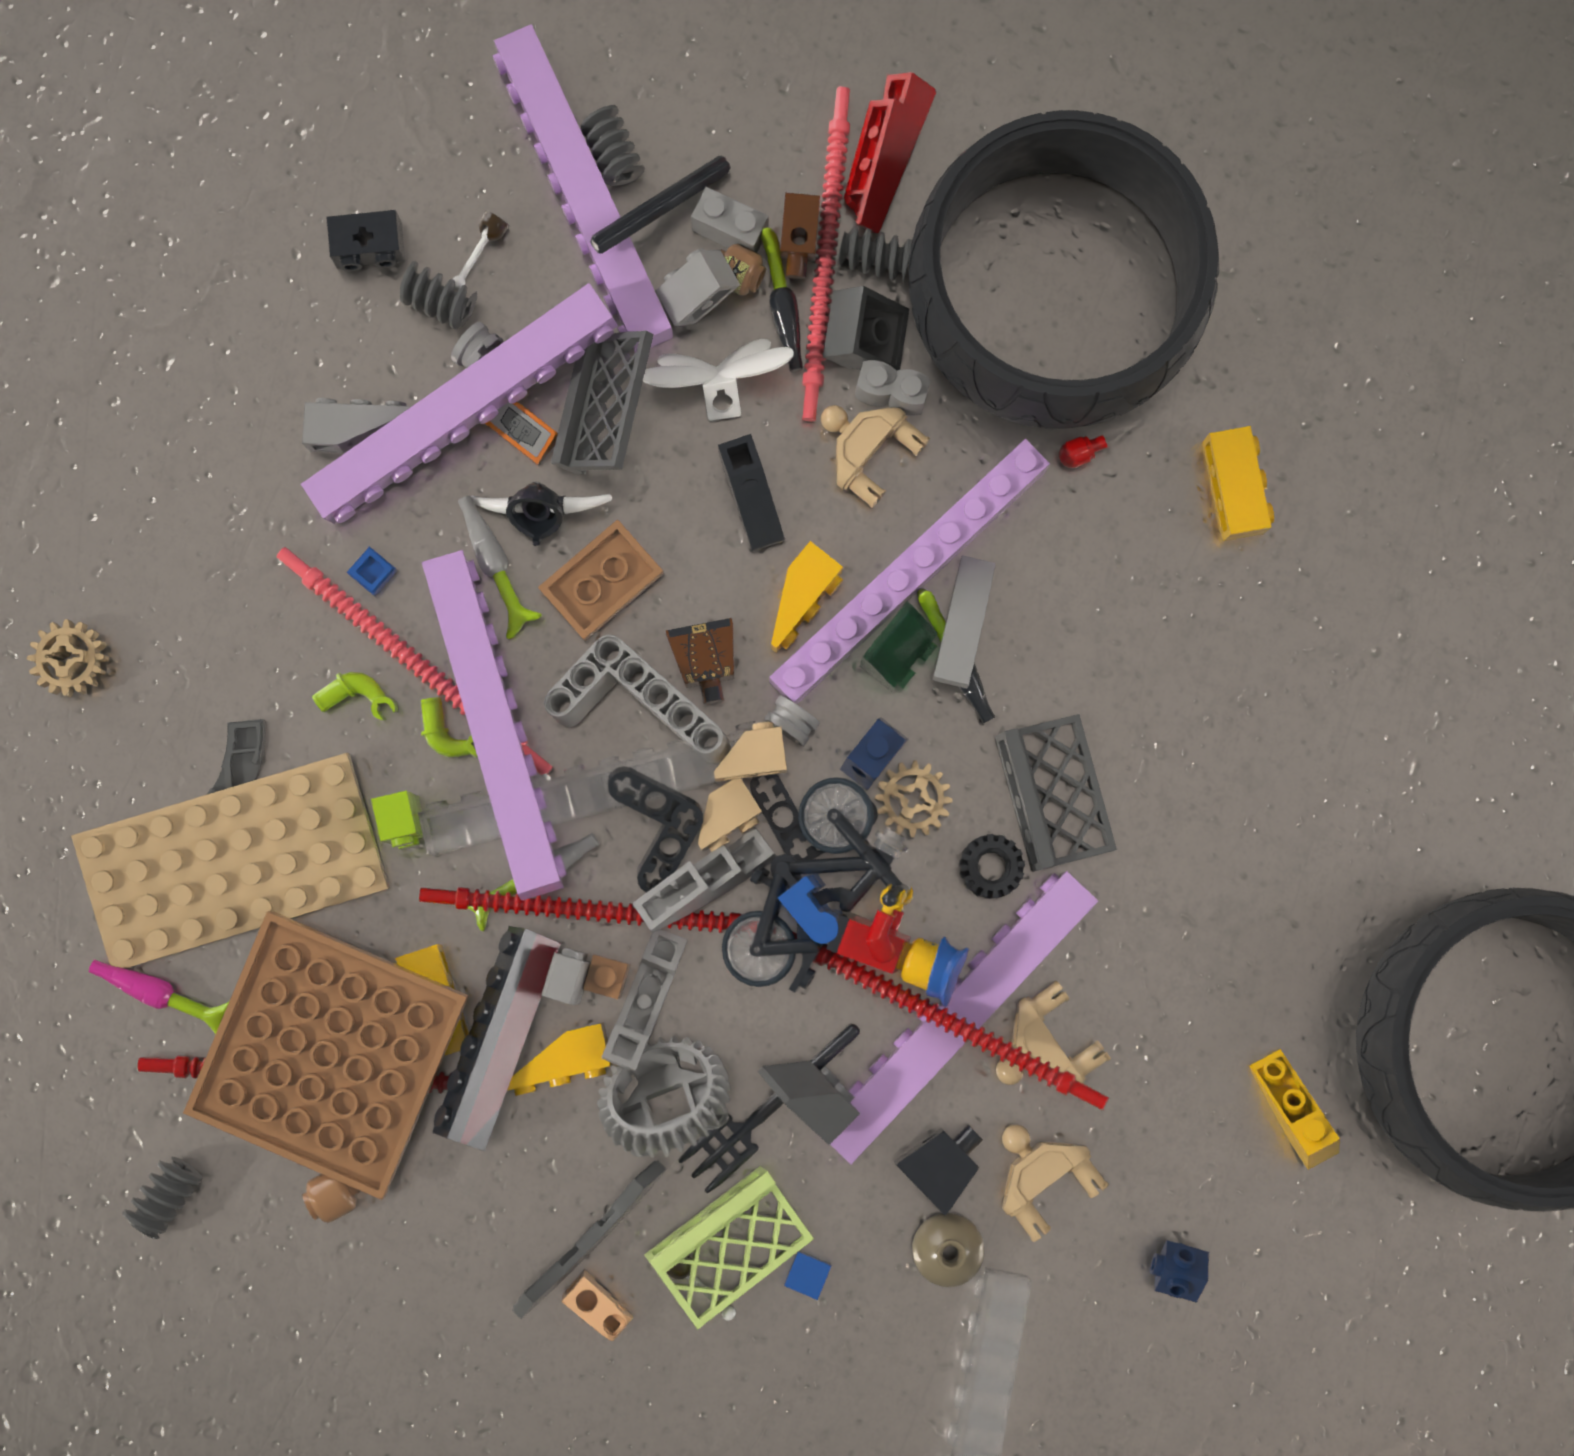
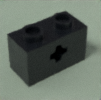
M396 210L326 217L330 258L337 268L345 271H355L361 269L364 265L375 264L378 267H392L396 265V262L405 261L402 221Z

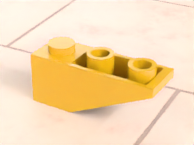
M811 541L804 547L787 570L771 642V649L775 653L781 647L787 650L800 634L796 629L803 620L809 623L822 607L818 604L821 598L826 593L832 596L843 582V579L840 577L843 566Z
M604 1022L563 1033L512 1076L507 1091L514 1089L515 1096L536 1091L535 1084L549 1081L550 1088L571 1083L570 1076L584 1073L585 1079L605 1075V1067L611 1066L613 1063L601 1059L608 1042Z
M1281 1049L1249 1066L1285 1135L1308 1170L1339 1154V1136Z

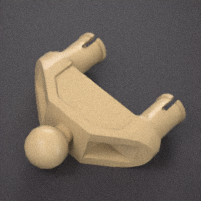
M838 405L828 406L821 414V423L826 430L842 433L837 438L836 444L837 485L842 490L845 489L847 491L851 489L868 503L871 508L886 493L885 489L879 487L862 473L863 467L888 437L892 438L894 436L916 456L922 451L921 448H925L930 438L907 421L908 416L900 408H884L860 412L851 423L848 421L847 412Z
M1054 981L1052 985L1033 998L1028 996L1018 1001L1013 1046L1016 1049L1021 1046L1022 1052L1025 1054L1031 1051V1057L1035 1059L1037 1056H1040L1042 1063L1050 1061V1067L1055 1068L1059 1066L1062 1073L1069 1071L1075 1074L1076 1080L1084 1084L1086 1075L1106 1061L1111 1060L1107 1052L1102 1051L1105 1048L1098 1040L1074 1058L1065 1055L1043 1023L1046 1014L1065 1001L1070 1000L1067 993L1063 991L1054 998H1051L1063 989L1058 981ZM999 1061L996 1066V1075L1002 1083L1014 1085L1023 1078L1024 1071L1020 1072L1018 1065L1010 1067V1061Z
M1011 1125L1004 1131L1002 1143L1009 1152L1018 1153L1020 1157L1010 1165L1002 1207L1007 1215L1016 1217L1030 1236L1031 1241L1035 1242L1042 1237L1033 1226L1034 1223H1036L1044 1235L1051 1230L1050 1225L1046 1223L1032 1204L1035 1196L1067 1172H1072L1090 1198L1100 1194L1091 1180L1102 1191L1109 1184L1090 1161L1091 1155L1087 1146L1069 1143L1038 1142L1031 1148L1028 1130L1021 1125Z

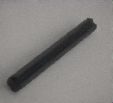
M717 156L593 234L590 240L592 247L598 254L608 251L704 190L705 187L726 176L731 169L730 163L724 156Z

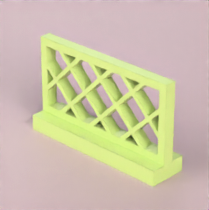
M759 1166L644 1254V1256L698 1330L814 1240V1238L780 1192L768 1171ZM771 1192L778 1201L776 1216L757 1215L759 1201ZM750 1207H752L751 1214L744 1213ZM783 1210L790 1219L782 1218ZM736 1218L750 1219L747 1239L728 1237L730 1223ZM756 1220L774 1223L771 1243L753 1240ZM781 1224L795 1225L802 1235L791 1245L777 1244ZM723 1229L722 1236L715 1235ZM708 1240L721 1242L717 1262L698 1260L700 1247ZM727 1243L745 1245L742 1265L724 1263ZM752 1246L770 1248L768 1262L761 1268L749 1266ZM776 1249L783 1250L778 1255H776ZM693 1252V1258H692V1259H691V1258H686L689 1254H691V1253ZM678 1263L691 1264L688 1285L673 1283L666 1272ZM697 1265L716 1268L713 1288L694 1285ZM722 1269L741 1271L739 1285L733 1290L719 1289ZM747 1272H753V1274L747 1278ZM679 1290L687 1291L686 1300L679 1292ZM693 1291L712 1294L710 1308L697 1317L691 1308ZM718 1295H725L719 1301H717Z

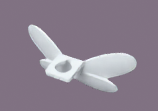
M758 339L738 348L717 367L687 355L663 354L657 359L659 367L645 370L643 382L667 388L703 384L708 420L714 421L739 417L741 409L736 379L756 376L780 368L793 358L794 351L789 347L770 349L771 342L768 339ZM725 389V394L732 398V404L726 410H718L713 406V400L717 396V390Z

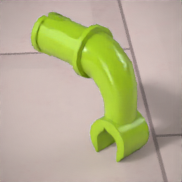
M359 672L336 674L337 679L312 695L315 704L322 712H326L348 696L353 698L358 693L370 700L372 703L371 712L377 719L387 720L381 713V704L387 703L394 713L398 712L397 702L393 698L386 696L373 678Z
M440 697L422 699L421 708L424 731L421 732V736L425 737L428 745L437 753L447 757L472 755L478 758L473 746L472 735L468 739L450 737L449 729L445 728L442 699Z

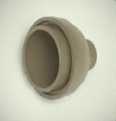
M955 1213L934 1215L923 1222L915 1233L912 1243L914 1263L921 1275L935 1285L956 1287L965 1284L977 1274L983 1263L985 1253L983 1238L977 1227L964 1216ZM948 1246H953L957 1250V1255L952 1260H947L943 1256V1251Z

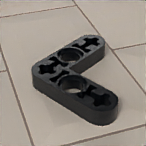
M622 766L614 769L609 774L607 781L608 792L611 797L662 823L637 869L638 885L647 893L677 870L702 826L703 812L700 804L694 799L630 767ZM625 777L630 778V785L639 791L641 784H644L645 786L640 792L639 800H635L636 792L630 788L625 787L622 792L618 791L616 780L623 781ZM652 792L662 793L666 798L665 804L660 808H650L645 803L648 794ZM689 809H692L695 819L694 821L691 819L686 820L682 827L683 833L687 834L684 836L677 830L681 824L679 812L686 813ZM666 838H674L679 841L680 847L673 854H665L659 848L661 842ZM653 856H656L662 862L659 868V877L661 879H653L650 883L647 882L645 872L652 873L655 870L657 859L653 858Z
M777 774L753 777L750 782L751 793L784 854L791 855L796 860H812L826 853L821 850L817 851L816 847L812 845L806 849L807 856L801 858L799 854H791L790 850L794 847L793 841L795 839H799L801 843L808 841L803 835L799 824V812ZM765 777L767 781H775L776 784L772 787V792L776 799L780 794H783L786 799L774 803L768 810L763 805L770 802L767 794L756 791V788L760 786L759 779ZM858 798L839 809H842L849 818L856 813L855 806L860 805L863 809L866 807L863 800ZM872 802L874 811V825L878 818V812L876 805ZM785 807L792 812L793 821L789 826L779 827L773 822V813L778 808ZM827 815L808 825L809 830H815L817 840L826 845L839 846L846 842L842 835L835 841H827L822 837L821 827L825 822L829 821ZM857 820L853 822L862 833L865 826L863 821Z

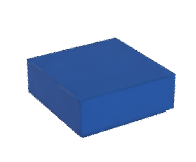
M369 546L346 573L373 596H376L398 570Z
M798 1251L784 1286L818 1300L831 1269V1264Z

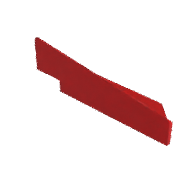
M913 72L887 75L883 100L870 101L844 194L846 204L854 210L857 216L856 224L866 230L867 228L871 229L874 234L880 232L936 95V89Z

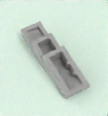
M964 555L961 556L933 680L968 688L996 563Z
M754 827L729 847L721 846L695 865L691 861L687 862L632 904L653 933L722 896L750 878L757 868H764L770 864L777 856L760 832Z

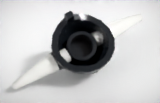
M532 482L520 489L514 496H509L508 498H485L471 495L473 503L481 508L506 514L514 527L528 537L533 538V546H540L542 539L549 537L559 529L563 521V515L584 511L612 500V495L606 494L592 497L558 496L553 490L546 487L545 484Z

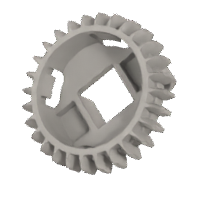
M672 1036L668 1043H664L661 1037H659L656 1045L651 1046L648 1042L636 1072L621 1066L612 1065L611 1071L613 1076H605L603 1079L606 1087L599 1089L601 1099L597 1101L600 1110L598 1114L608 1137L612 1138L616 1146L621 1144L625 1152L628 1153L630 1151L632 1155L637 1157L650 1155L651 1158H654L658 1150H663L667 1157L671 1149L677 1148L681 1153L684 1151L685 1144L690 1143L696 1146V1138L699 1135L708 1137L709 1133L707 1130L718 1129L729 1118L725 1103L730 1102L727 1091L731 1090V1086L728 1081L729 1075L726 1068H724L718 1055L714 1054L710 1046L704 1047L700 1040L692 1044L688 1037H685L681 1043H679L675 1036ZM678 1056L680 1061L688 1062L695 1066L698 1060L703 1072L695 1073L680 1068ZM633 1074L638 1081V1085L630 1095V1098L622 1104L618 1093H624L632 1081L631 1075ZM684 1087L691 1112L656 1125L647 1101Z

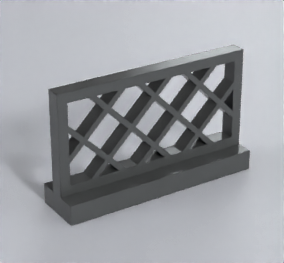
M646 330L613 333L604 342L599 344L594 342L584 349V355L574 363L551 464L575 474H586V470H622L654 334ZM639 342L637 352L630 357L628 352ZM623 360L624 367L615 375L613 369ZM630 376L629 386L623 391L621 385ZM615 394L617 399L607 408L605 403ZM622 410L621 420L615 425L613 419ZM607 427L609 433L599 442L597 436ZM614 443L612 459L608 460L605 452Z
M1080 714L1020 729L1007 730L995 736L1032 872L1117 850ZM1072 724L1075 740L1069 748L1054 739L1061 726ZM1052 729L1050 735L1043 732L1045 730ZM1034 733L1046 741L1038 756L1026 750L1023 739L1024 735ZM1050 744L1066 753L1059 769L1043 760ZM1071 757L1083 764L1085 773L1080 782L1064 773ZM1029 759L1032 760V761H1034L1032 767H1031V764H1030ZM1039 765L1055 774L1047 790L1035 783L1034 773ZM1060 778L1076 787L1068 803L1052 794ZM1086 781H1088L1089 788L1085 786ZM1081 791L1093 799L1094 807L1089 816L1073 807ZM1039 793H1040L1041 795H1043V798H1042L1041 801H1040ZM1048 799L1064 808L1057 824L1045 818L1043 808ZM1069 812L1085 821L1078 837L1061 828ZM1096 814H1097V817H1098V821H1099V822H1097L1096 820H1094ZM1090 825L1102 832L1105 846L1094 848L1082 841ZM1048 827L1053 830L1051 835L1049 834ZM1059 833L1074 844L1067 856L1056 858L1052 843ZM1079 846L1086 850L1076 853Z

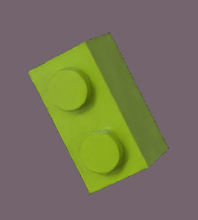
M405 790L371 799L381 842L391 844L392 848L398 847L401 850L420 845L419 839L428 837L418 795Z

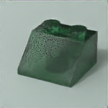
M907 601L864 653L859 667L891 692L897 686L904 689L916 674L912 670L919 659L926 662L938 647L933 642L938 633L916 608Z

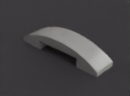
M662 929L651 934L642 956L641 964L601 1059L636 1072L688 939Z

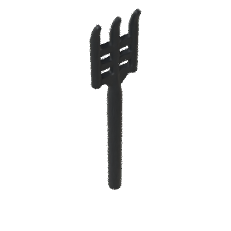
M849 1024L810 1061L821 1070L860 1034L859 1027L855 1024ZM774 1093L745 1122H733L732 1116L728 1113L729 1118L723 1126L718 1129L708 1130L709 1136H701L697 1140V1145H691L678 1159V1162H685L703 1148L710 1156L699 1165L691 1176L692 1178L698 1177L716 1162L723 1171L705 1188V1193L711 1192L759 1150L758 1145L751 1142L752 1130L767 1120L784 1103ZM726 1125L734 1133L728 1139L720 1132ZM714 1136L722 1144L716 1150L708 1143ZM738 1141H741L747 1148L741 1154L734 1147ZM727 1151L735 1159L729 1165L722 1158Z

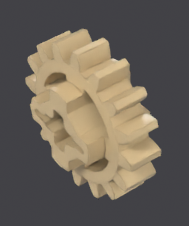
M64 619L62 628L59 624L51 622V632L49 633L39 630L38 634L42 639L40 643H30V646L36 649V654L27 656V660L36 663V666L29 670L30 674L41 676L37 684L44 688L49 686L48 692L55 695L62 691V694L66 697H72L74 689L82 695L86 694V684L97 687L99 684L94 678L96 674H106V671L100 667V663L109 661L108 656L100 654V651L107 647L106 643L100 640L95 641L99 633L93 629L87 631L88 625L82 622L74 625V622L68 619ZM78 637L86 643L89 651H85L80 647V641L77 640ZM71 653L78 656L66 660V664L61 661H58V659L70 657ZM48 666H52L56 670V676L59 677V680L50 673Z
M913 760L911 769H906L905 765L901 762L898 764L899 773L895 774L893 771L888 770L886 775L890 781L888 783L879 781L877 785L884 790V794L875 796V801L883 802V807L877 810L878 815L887 814L889 818L885 821L884 825L888 827L893 823L896 824L897 835H900L904 829H908L909 837L914 838L916 830L920 829L922 834L927 836L929 835L928 826L930 824L939 829L941 823L937 818L939 816L947 818L950 814L943 808V805L952 803V798L944 796V792L950 788V784L941 785L939 780L943 773L938 772L934 776L930 774L931 764L929 763L921 770L918 767L917 760ZM917 776L913 784L907 786L896 784V782L904 777ZM928 783L933 786L936 792L937 802L929 797L926 789ZM913 791L919 792L918 799L923 802V805L916 804L914 808H910L907 806L909 800L904 797V794L910 795ZM890 796L898 801L901 809L899 817L892 810ZM923 812L931 815L925 821L910 823L913 815Z

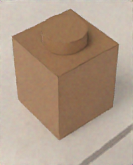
M593 954L583 990L614 999H621L631 964Z

